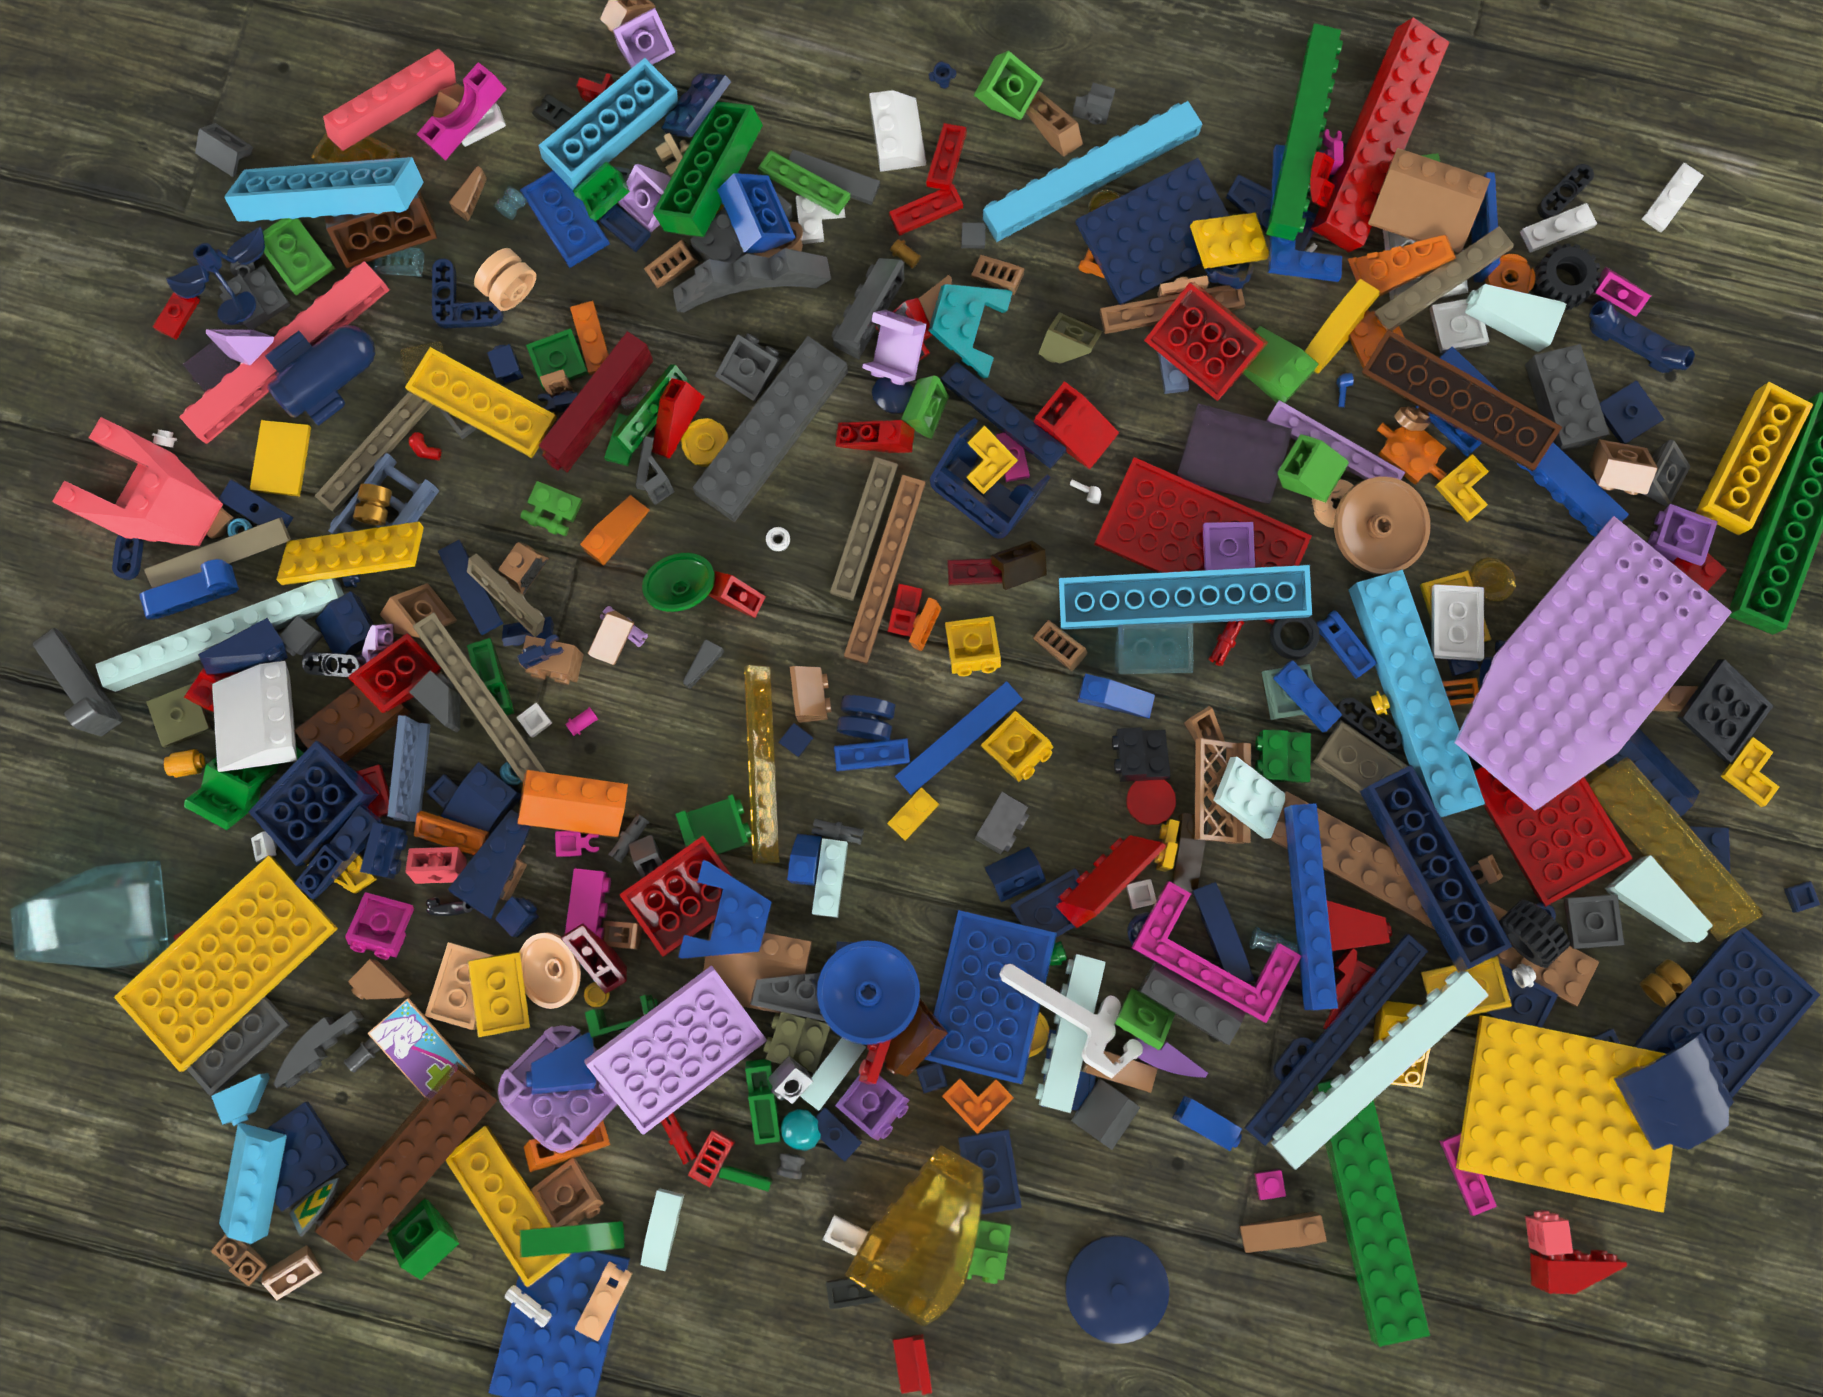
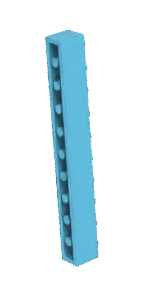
M1188 101L1181 105L1180 103L1175 104L1168 112L1162 115H1154L1147 123L1141 126L1135 125L1123 136H1115L1106 145L1100 148L1096 146L1089 150L1087 155L1071 159L1066 166L1060 169H1052L1045 177L1039 180L1033 179L1021 190L1009 192L1004 199L998 202L997 200L990 202L983 209V221L986 223L995 241L998 242L1196 137L1200 133L1202 122Z

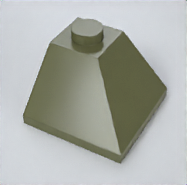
M1059 312L1050 325L1038 354L1049 362H1057L1059 364L1091 353L1102 331Z

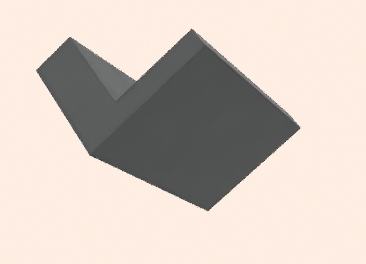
M216 123L199 128L195 154L230 176H236L239 159L252 155L253 146Z
M651 455L648 457V460L656 476L644 483L643 487L650 500L656 505L674 493L669 479Z

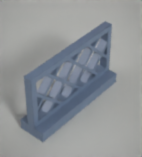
M398 715L388 817L393 818L394 821L416 822L417 813L422 811L430 724L418 723L407 716Z

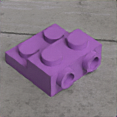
M1669 504L1664 511H1659L1654 521V524L1658 525L1657 531L1651 533L1647 543L1668 560L1674 561L1676 558H1680L1702 566L1706 560L1718 521Z
M859 1075L835 1106L870 1137L877 1141L880 1138L884 1139L891 1133L893 1129L891 1124L895 1118H901L906 1114L909 1108L907 1103L910 1100L880 1075L876 1084H865L858 1081Z

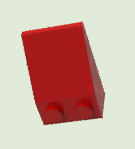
M407 633L350 674L348 678L382 713H385L413 698L414 696L409 691L430 670L438 675L441 667Z

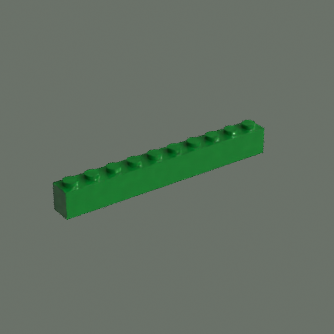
M1314 23L1309 35L1266 235L1294 241L1298 232H1303L1306 218H1302L1303 212H1307L1310 198L1306 196L1307 192H1311L1310 178L1315 153L1320 151L1323 138L1319 137L1320 132L1323 133L1327 118H1324L1323 115L1324 112H1328L1331 98H1327L1328 93H1332L1335 79L1331 77L1332 74L1336 73L1339 60L1335 58L1336 54H1340L1343 40H1339L1341 29Z

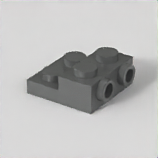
M264 265L245 277L239 274L226 282L236 296L247 291L256 299L254 313L247 320L238 323L240 326L244 324L249 330L255 329L291 306ZM221 285L220 289L223 293L219 296L222 301L225 302L232 299L224 286Z
M747 333L746 336L737 334L715 377L753 401H757L767 382L774 377L783 359L778 357L780 352L768 345L766 348L758 344L760 340L752 334Z

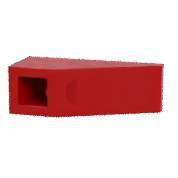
M671 378L659 402L652 452L669 459L675 452L678 443L687 431L690 422L705 398L685 381Z
M902 420L838 423L835 446L885 453H910L913 448L915 429Z

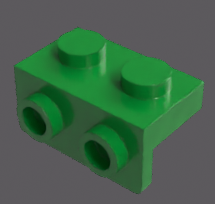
M605 162L573 190L574 195L583 201L589 217L595 222L630 192L622 173L608 162Z

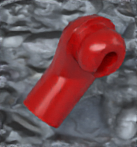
M415 432L409 437V445L418 457L440 460L441 449L427 447L422 433Z

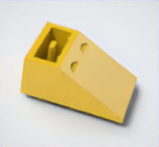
M1386 1001L1376 1013L1373 1044L1378 1040L1383 1042L1390 1035L1388 1033L1389 1029L1396 1023L1400 1022L1403 1024L1409 1018L1407 1016L1408 1012L1417 1004ZM1430 1049L1391 1084L1422 1088Z

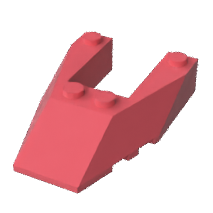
M100 417L89 439L103 448L137 463L138 465L116 504L108 502L66 481L63 482L52 502L126 539L138 538L151 542L162 541L171 544L200 546L223 503L201 483L175 454Z

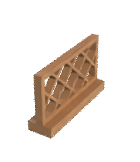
M1196 739V840L1226 842L1227 844L1251 843V828L1213 801L1215 795L1211 790L1215 784L1219 787L1221 777L1225 772L1230 757H1238L1251 767L1250 743ZM1205 745L1212 752L1209 759L1204 754ZM1225 748H1226V761H1225V759L1223 758V756L1221 755V752H1222ZM1215 760L1222 767L1218 772L1212 766ZM1206 771L1212 777L1208 784L1204 780V773ZM1206 795L1212 802L1208 809L1204 805ZM1215 809L1221 816L1217 823L1211 816ZM1206 820L1212 828L1207 835L1204 834V823ZM1224 823H1226V836L1220 829Z

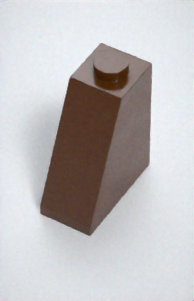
M919 998L918 1008L911 1023L902 1033L891 1039L886 1053L885 1061L887 1063L885 1066L895 1075L898 1073L908 1077L948 1034L921 998Z

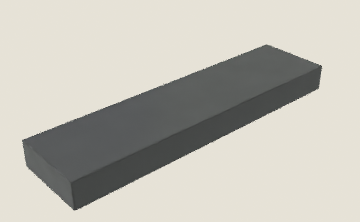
M792 150L789 157L790 161L849 192L851 198L870 205L873 204L880 181Z

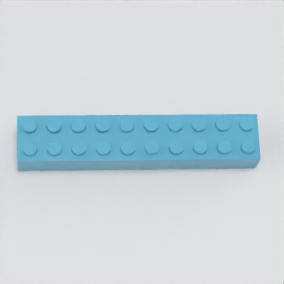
M1310 565L1059 578L1061 630L1307 618L1312 615Z
M1403 569L1357 582L1348 590L1370 654L1377 662L1375 668L1384 694L1390 704V711L1395 726L1401 733V743L1409 766L1412 765L1441 818L1484 805L1485 802L1469 756L1454 743L1460 731Z

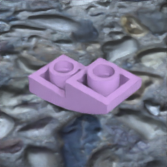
M393 624L371 626L362 651V656L366 662L393 644Z

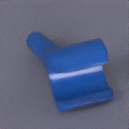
M1345 373L1337 378V386L1340 392L1339 407L1341 408L1345 407L1346 387L1353 386L1352 373Z

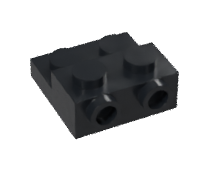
M1142 727L1117 729L1116 735L1112 736V749L1117 750L1118 759H1114L1115 774H1119L1120 782L1170 779L1166 730L1142 731Z

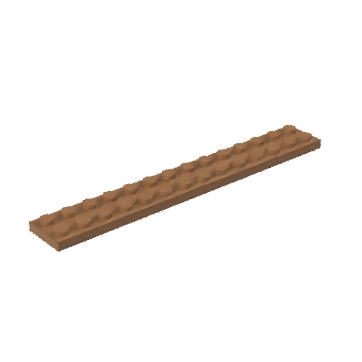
M1286 791L1284 792L1285 803L1272 837L1268 839L1288 849L1284 808L1291 805L1309 803ZM1317 808L1323 869L1434 929L1391 848ZM1487 901L1498 921L1508 913ZM1571 946L1548 968L1531 963L1513 947L1496 955L1498 956L1499 963L1512 970L1517 968L1519 964L1531 966L1536 974L1534 982L1558 994V998L1572 1006H1578L1599 964V961L1577 949H1572Z

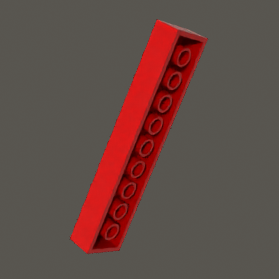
M1413 17L1396 28L1344 150V162L1332 178L1331 183L1335 187L1327 209L1320 207L1311 228L1347 252L1364 246L1372 228L1371 225H1368L1390 163L1397 148L1405 149L1449 45V41Z

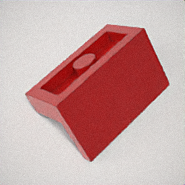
M924 1335L893 1339L901 1394L921 1391L922 1395L932 1393Z

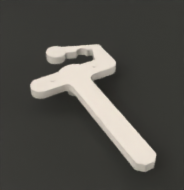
M1012 964L1004 965L999 975L1003 982L1087 1033L1088 1039L1082 1051V1058L1087 1064L1112 1078L1131 1060L1138 1058L1142 1054L1143 1047L1135 1039L1129 1040L1124 1045L1123 1050L1125 1054L1119 1058L1120 1063L1115 1062L1112 1064L1103 1053L1106 1044L1115 1036L1114 1024L1121 1008V1003L1115 996L1106 997L1102 1001L1098 1014H1093Z

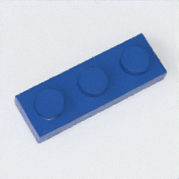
M1293 660L1289 661L1273 677L1321 732L1327 731L1342 716L1341 712Z

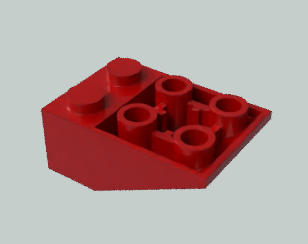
M1065 381L1034 419L1036 425L1066 447V452L1089 470L1119 434L1114 426L1081 393Z
M1573 1249V1253L1545 1255L1540 1252L1530 1253L1531 1285L1549 1294H1577L1627 1267V1262L1618 1259L1616 1254H1609L1605 1250H1591V1254L1581 1253V1250Z

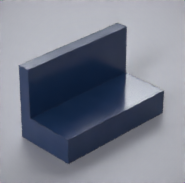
M1029 846L984 867L1001 902L1046 881L1041 866Z

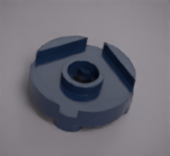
M1247 262L1206 268L1205 271L1208 281L1229 285L1234 289H1241L1250 280L1254 266L1252 262H1250V265Z

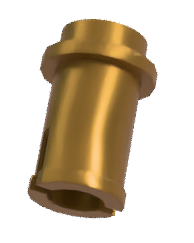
M898 239L890 249L893 253L892 256H898L913 269L921 259V256L905 245L906 241Z

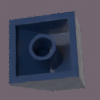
M351 591L329 603L315 620L332 653L356 654L363 650L367 634L371 626L374 625L361 599Z

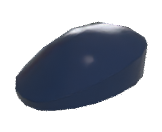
M882 377L874 384L872 396L876 404L883 411L890 414H903L914 388L909 382H905L904 385L892 383L890 378Z

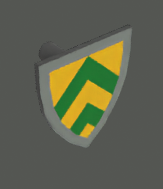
M336 1178L320 1185L301 1200L289 1213L301 1237L335 1201L333 1196L341 1179Z

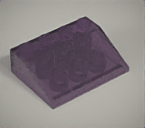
M1198 403L1193 413L1177 476L1196 485L1270 504L1279 477L1277 473L1283 464L1292 428Z

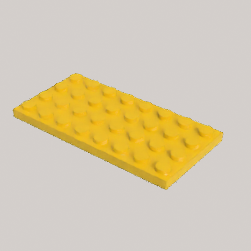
M268 855L115 995L114 998L178 1071L184 1072L338 928L312 899L295 884L292 877L273 856Z

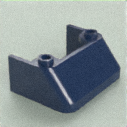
M974 418L955 434L932 473L930 484L935 492L990 535L1002 539L1012 531L1034 504L1051 477L1047 474L1033 488L1027 484H1019L1012 492L997 481L987 492L982 494L966 477L977 466L975 462L979 457L967 443L968 437L978 422Z

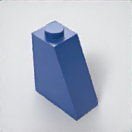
M797 834L790 854L787 878L790 883L816 886L822 842L821 836Z
M590 1032L531 1063L530 1071H526V1087H531L532 1094L595 1088L596 1077L584 1062L585 1059L594 1053L593 1037L590 1036Z
M1186 1096L1183 1097L1172 1117L1174 1120L1228 1151H1231L1232 1147L1236 1148L1242 1138V1134H1240L1241 1127Z

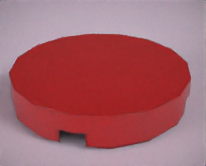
M1165 780L1135 781L1128 789L1126 796V806L1131 816L1137 822L1148 826L1158 825L1166 821L1174 812L1176 805L1175 792Z

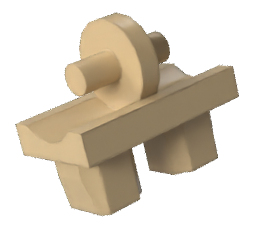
M668 133L663 136L665 142L655 149L662 162L674 156L676 161L666 166L672 178L689 144L682 140L679 142L681 148L678 149L672 136Z

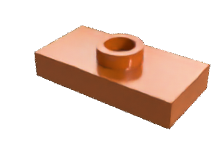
M928 598L921 615H917L914 621V630L909 643L917 650H923L942 609L937 600Z

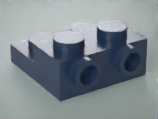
M373 822L360 872L394 879L395 874L397 875L401 868V860L399 858L401 851L407 845V830Z

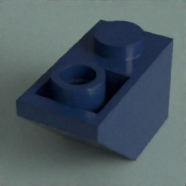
M512 896L495 919L511 937L518 938L539 916L535 912L537 907L528 898L525 900L523 897L517 898Z

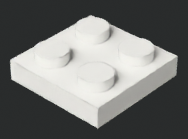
M1467 299L1436 304L1429 308L1440 353H1445L1452 346L1456 350L1489 343L1485 323L1465 313L1468 303H1466Z

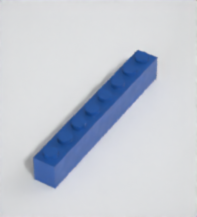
M1317 803L1291 805L1284 808L1298 954L1301 955L1299 964L1304 1010L1338 1008Z

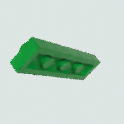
M670 364L614 433L613 437L627 452L633 453L656 425L660 398L671 378L687 383L690 382L676 365Z

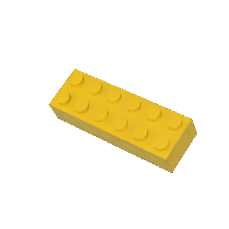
M1771 382L1756 390L1695 513L1718 521L1717 525L1737 535L1752 529L1813 404Z

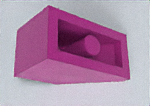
M1607 267L1601 272V278L1598 280L1599 284L1594 290L1596 294L1635 317L1651 297L1644 290Z

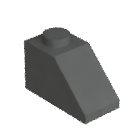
M652 835L629 844L633 863L641 878L665 863Z

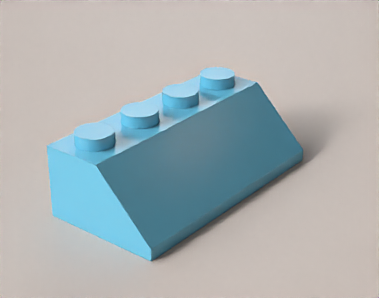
M244 1123L238 1124L219 1222L228 1238L252 1244L268 1235L287 1135Z

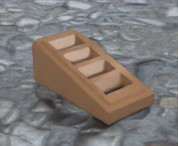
M479 166L474 169L449 201L454 212L466 221L470 220L487 180Z
M681 240L644 269L655 286L660 288L695 266L699 261L689 246ZM682 252L684 253V255H685L686 258H687V259H685L684 261H683V259L681 258V256L679 255V254H681ZM674 257L679 263L677 266L671 260ZM667 263L671 271L667 272L663 264ZM659 268L663 277L660 278L654 269Z
M980 255L971 277L998 289L1010 290L1015 295L1025 269L1014 264ZM987 264L988 267L985 274L980 273L983 265ZM994 267L996 268L994 276H989L992 268ZM1000 272H1005L1003 278L999 279ZM1009 275H1013L1011 282L1007 281Z
M1050 620L1033 637L1039 645L1071 671L1087 655V650L1084 646ZM1053 630L1055 633L1047 642L1044 641V638ZM1059 637H1061L1062 639H1061V640L1059 641V643L1053 648L1052 645L1054 644V642H1055ZM1068 643L1069 647L1061 654L1060 651ZM1076 650L1070 659H1067L1072 654V652Z

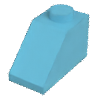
M268 1073L258 1074L211 1096L222 1125L232 1123L233 1126H236L239 1123L248 1121L247 1116L256 1112L270 1078Z

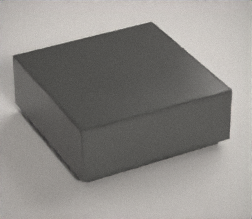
M962 223L961 248L985 249L986 223Z

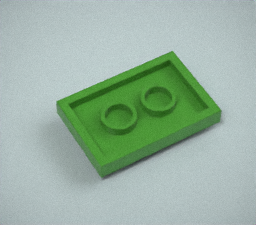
M282 218L263 231L265 255L296 296L335 269L298 218Z

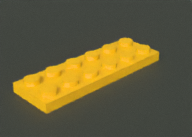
M431 347L405 387L407 391L531 458L535 455L539 448L538 445L545 438L557 418L555 414Z
M412 522L288 541L276 580L281 585L414 567L424 527L420 522Z
M484 1126L461 1143L445 1160L526 1287L531 1286L572 1254L520 1257V1230L551 1228L552 1226L489 1126Z

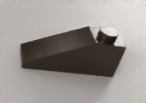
M1182 813L1178 818V821H1180L1176 838L1178 847L1174 860L1172 883L1188 892H1192L1198 889L1206 840L1195 839V814ZM1207 820L1204 823V834L1207 832Z

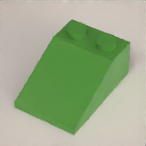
M1259 326L1255 332L1264 338L1268 344L1243 374L1276 403L1279 400L1286 403L1314 373L1319 364L1301 348Z

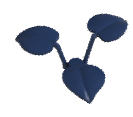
M259 227L236 241L228 249L227 255L223 254L219 249L215 251L208 243L198 245L193 251V256L197 259L199 265L166 278L168 285L178 296L185 299L194 298L205 290V282L209 281V271L214 272L232 298L222 303L219 307L218 318L220 321L227 325H235L247 320L256 309L255 297L247 291L236 296L218 270L222 267L221 258L231 263L238 261L241 265L250 264L260 258L265 250L262 228Z

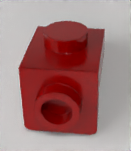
M606 73L602 85L580 77L576 86L582 99L592 102L609 88L614 81L612 75Z

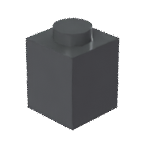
M297 615L280 635V638L288 653L292 656H295L297 653L304 657L323 635L306 620Z

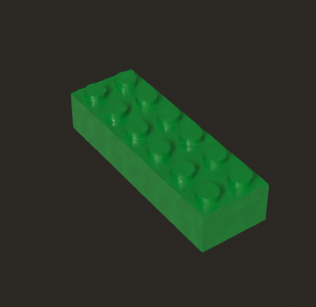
M717 101L701 123L653 211L654 216L665 232L698 237L705 236L722 204L717 189L734 173L739 172L763 126L752 105Z

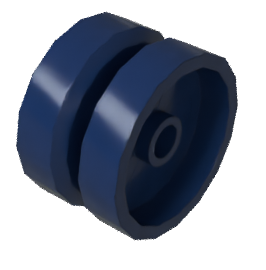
M842 696L840 709L851 716H842L838 719L837 732L862 739L888 741L891 737L892 726L884 721L894 718L896 705L872 697Z

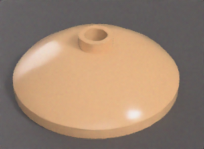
M543 932L533 935L526 940L520 949L525 994L535 1004L544 1008L554 1009L566 1005L574 998L579 988L581 977L579 961L561 940V936L557 934Z

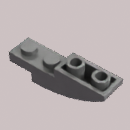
M351 1010L336 1022L333 1017H324L312 1026L294 1045L285 1058L274 1081V1086L276 1088L285 1086L287 1089L291 1088L301 1081L300 1076L305 1072L312 1073L321 1067V1061L327 1057L322 1048L326 1050L338 1042L337 1037L343 1033L347 1035L359 1027L358 1022L364 1019L360 1011Z

